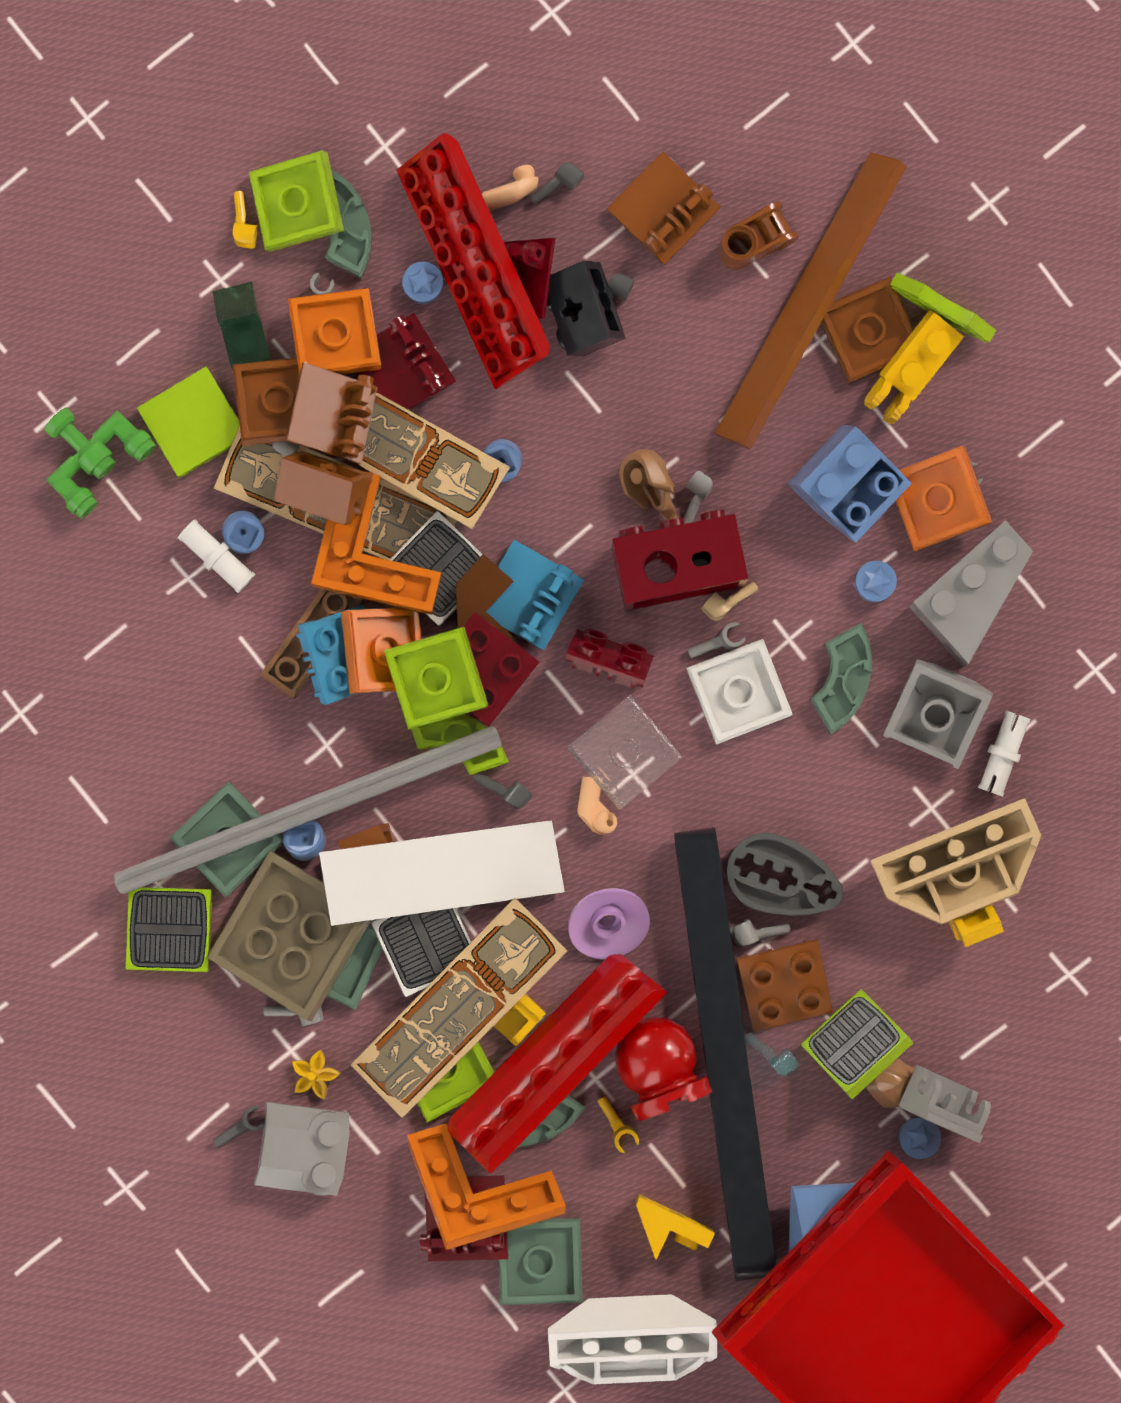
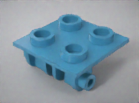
M513 540L498 567L514 582L487 610V613L505 629L544 651L583 584L584 579L575 575L566 566L558 565L518 541Z
M359 605L348 610H362L365 608L364 605ZM341 612L316 621L312 620L299 624L300 633H297L296 636L300 639L303 652L309 653V656L303 657L304 662L311 661L313 666L307 669V673H315L314 676H311L315 689L314 696L319 697L321 704L327 705L354 695L349 694Z

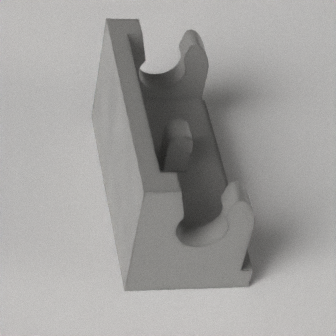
M916 1065L898 1106L978 1143L982 1140L983 1135H981V1132L991 1110L990 1102L982 1100L977 1113L972 1116V1108L976 1104L978 1092L919 1065Z

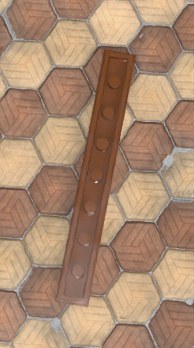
M870 152L718 426L715 434L721 439L751 450L907 166L900 160Z

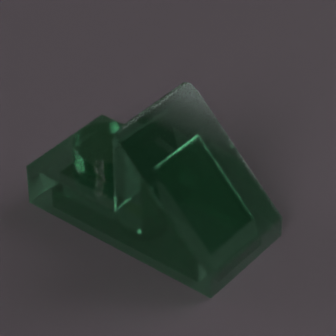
M252 281L213 291L217 321L222 330L231 369L233 370L232 365L271 361Z

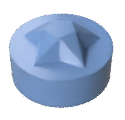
M429 262L414 263L407 268L403 275L402 284L404 292L411 301L417 304H430L437 300L443 291L442 274L435 265Z
M498 439L492 441L483 451L510 467L501 482L512 480L522 467V453L519 447L509 440Z
M237 511L225 519L222 526V536L226 545L232 551L246 554L255 551L261 545L264 539V528L259 518L253 513Z
M882 561L867 562L858 570L855 576L857 593L861 598L872 603L882 602L889 598L897 584L894 570Z
M312 820L284 831L283 843L291 857L300 861H308L316 858L319 852L324 850L326 836L320 824Z
M913 1117L901 1126L898 1139L902 1150L907 1155L915 1159H926L933 1156L939 1149L941 1133L936 1124L921 1117Z

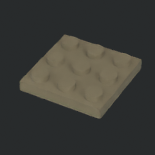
M269 851L207 958L305 1020L312 1021L371 920L331 926L324 882L277 853Z

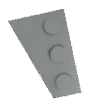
M1005 520L917 598L909 608L962 667H965L970 663L1033 550Z

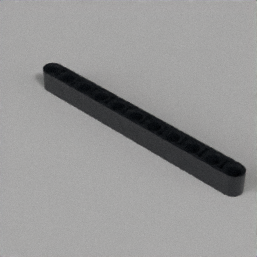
M715 827L674 833L706 1073L712 1089L710 1102L735 1280L743 1281L764 1278L776 1266V1258Z

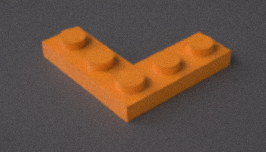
M369 473L373 476L371 483H369L362 514L353 513L351 523L347 525L327 519L311 585L315 588L432 615L441 572L362 554L381 480L380 475Z
M447 1123L407 1135L409 1149L446 1250L565 1214L566 1205L552 1170L473 1194L452 1136L447 1131Z

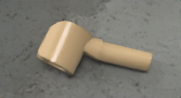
M751 582L730 595L726 601L715 592L705 602L701 610L710 619L719 621L738 602L758 591V587L754 582Z

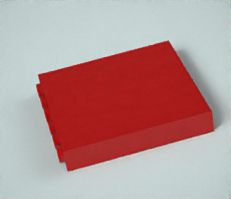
M888 1150L711 1333L721 1346L781 1403H995L1000 1392L1014 1378L1021 1376L1026 1371L1029 1362L1043 1348L1050 1346L1055 1341L1058 1332L1065 1325Z

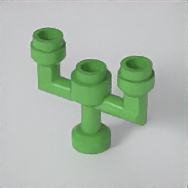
M67 407L55 414L44 428V431L51 438L62 436L77 451L74 456H70L46 481L65 499L66 508L80 519L87 517L96 508L98 502L87 488L79 487L71 477L81 468L90 477L95 475L98 479H101L107 475L116 462L112 459L113 453L105 444L114 435L124 443V450L127 454L138 462L146 459L157 446L145 430H137L118 410L93 433V438L90 441L73 425L75 415Z

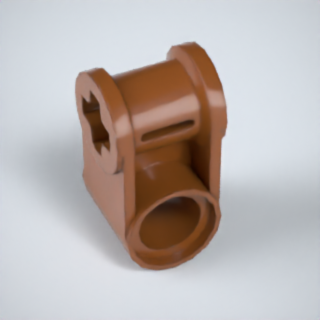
M780 201L761 208L750 217L725 231L718 251L720 260L724 265L731 269L744 268L767 255L774 254L798 240V233L791 231L781 213L783 206ZM732 239H741L748 245L749 251L743 255H736L729 249L728 242Z

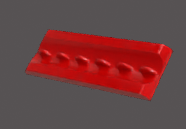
M443 133L396 169L492 385L494 389H499L547 357L550 344L459 142L448 133Z
M622 954L608 956L451 1116L447 1131L492 1174L602 1059L625 1038L638 1022L654 1008L667 992Z

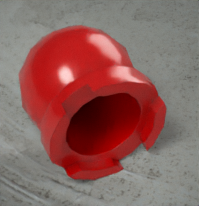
M662 1017L642 1018L625 1038L617 1044L614 1053L617 1074L626 1088L639 1095L638 1101L630 1105L637 1121L649 1119L670 1111L668 1106L670 1101L678 1099V1102H682L688 1099V1102L691 1103L712 1093L707 1075L697 1078V1075L693 1074L697 1061L693 1040L684 1027L671 1019Z

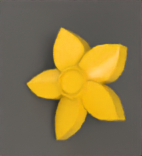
M319 1050L311 1057L310 1063L304 1060L292 1061L295 1072L303 1076L296 1084L295 1093L305 1092L312 1087L314 1093L325 1100L327 1086L324 1081L335 1079L341 1072L331 1067L324 1068L325 1056L322 1050Z

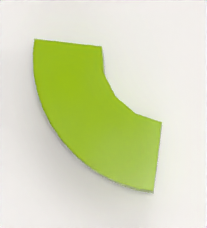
M897 272L890 283L893 290L925 311L931 310L949 325L982 342L990 343L997 331L975 313L953 303L919 281Z
M461 714L412 728L411 730L418 750L437 748L486 729V727L474 718ZM502 746L463 761L470 776L509 763Z

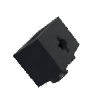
M581 261L551 274L546 306L554 314L558 326L556 330L557 340L562 349L566 351L567 356H586L626 339L601 262Z

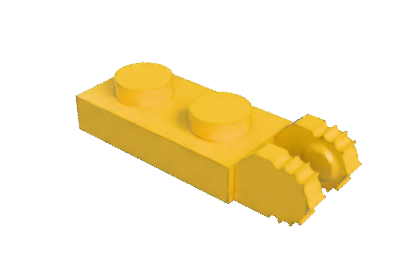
M929 310L879 375L881 377L872 387L871 391L868 392L864 399V405L870 410L876 408L886 398L893 386L900 392L884 411L883 420L889 425L898 421L901 415L908 409L911 400L914 401L964 336L935 312Z

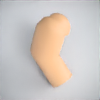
M523 165L514 169L513 177L515 182L482 193L489 211L514 204L536 190L539 178L535 177V170L531 165Z
M582 776L577 808L579 817L592 832L599 835L613 832L617 827L616 815L612 812L610 813L599 801L602 779Z

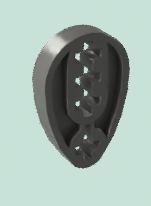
M758 833L742 840L729 856L726 867L729 888L742 904L751 909L779 915H811L835 908L843 898L842 884L822 860L797 842L778 834ZM746 853L753 855L752 863L758 866L764 865L765 861L769 860L772 862V870L776 872H783L785 867H789L792 869L791 876L796 878V884L794 886L787 885L784 891L778 888L779 881L769 878L765 884L760 883V875L756 872H748L746 877H742L739 875L740 868L735 866V860L737 858L744 859ZM824 880L831 882L830 890L835 892L834 899H826L824 904H820L817 902L818 895L811 890L805 889L803 887L804 883L821 886Z

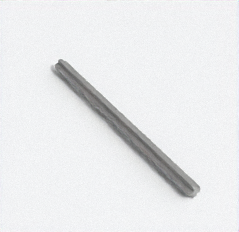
M493 726L116 872L113 875L115 885L120 893H128L497 749L501 746L498 731Z

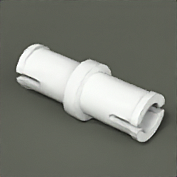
M196 519L178 536L180 541L184 542L204 561L203 566L208 571L213 569L237 593H240L256 575L229 552L230 547L225 542L220 544L198 524Z
M1009 711L1004 713L1005 716L995 744H990L987 752L991 753L981 783L978 788L990 792L994 778L997 776L991 793L1002 797L1014 762L1019 763L1021 755L1017 753L1028 723L1031 720L1019 715L1015 728L1012 731L1017 715Z

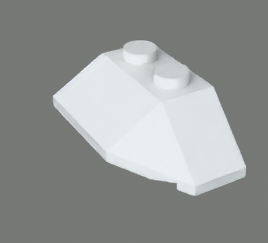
M672 1294L589 1298L548 1328L550 1366L558 1370L562 1368L570 1375L591 1384L677 1380L696 1370L704 1362H711L717 1358V1339L711 1333L717 1326L716 1320Z

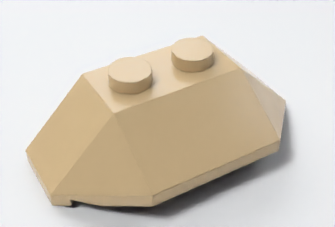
M1024 798L872 859L871 864L887 900L943 925L1017 895L1042 835Z

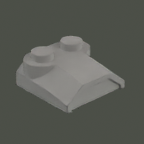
M917 659L909 673L908 680L883 736L896 739L953 765L954 768L959 769L991 701L993 692L979 683L942 666Z
M265 1102V1123L258 1170L253 1184L256 1186L310 1192L322 1196H337L344 1176L350 1134L349 1113Z

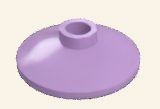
M618 888L602 889L587 895L577 903L569 916L568 933L573 945L581 953L596 959H606L613 954H628L638 947L648 933L650 916L645 903L636 894Z

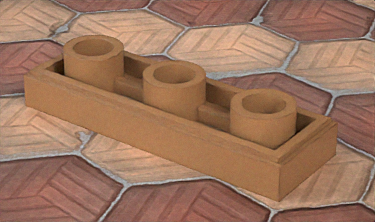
M321 589L260 675L295 699L313 674L307 673V669L313 667L311 661L304 662L303 657L309 656V653L303 652L300 639L296 636L297 633H300L298 625L312 620L316 621L362 605L365 599Z

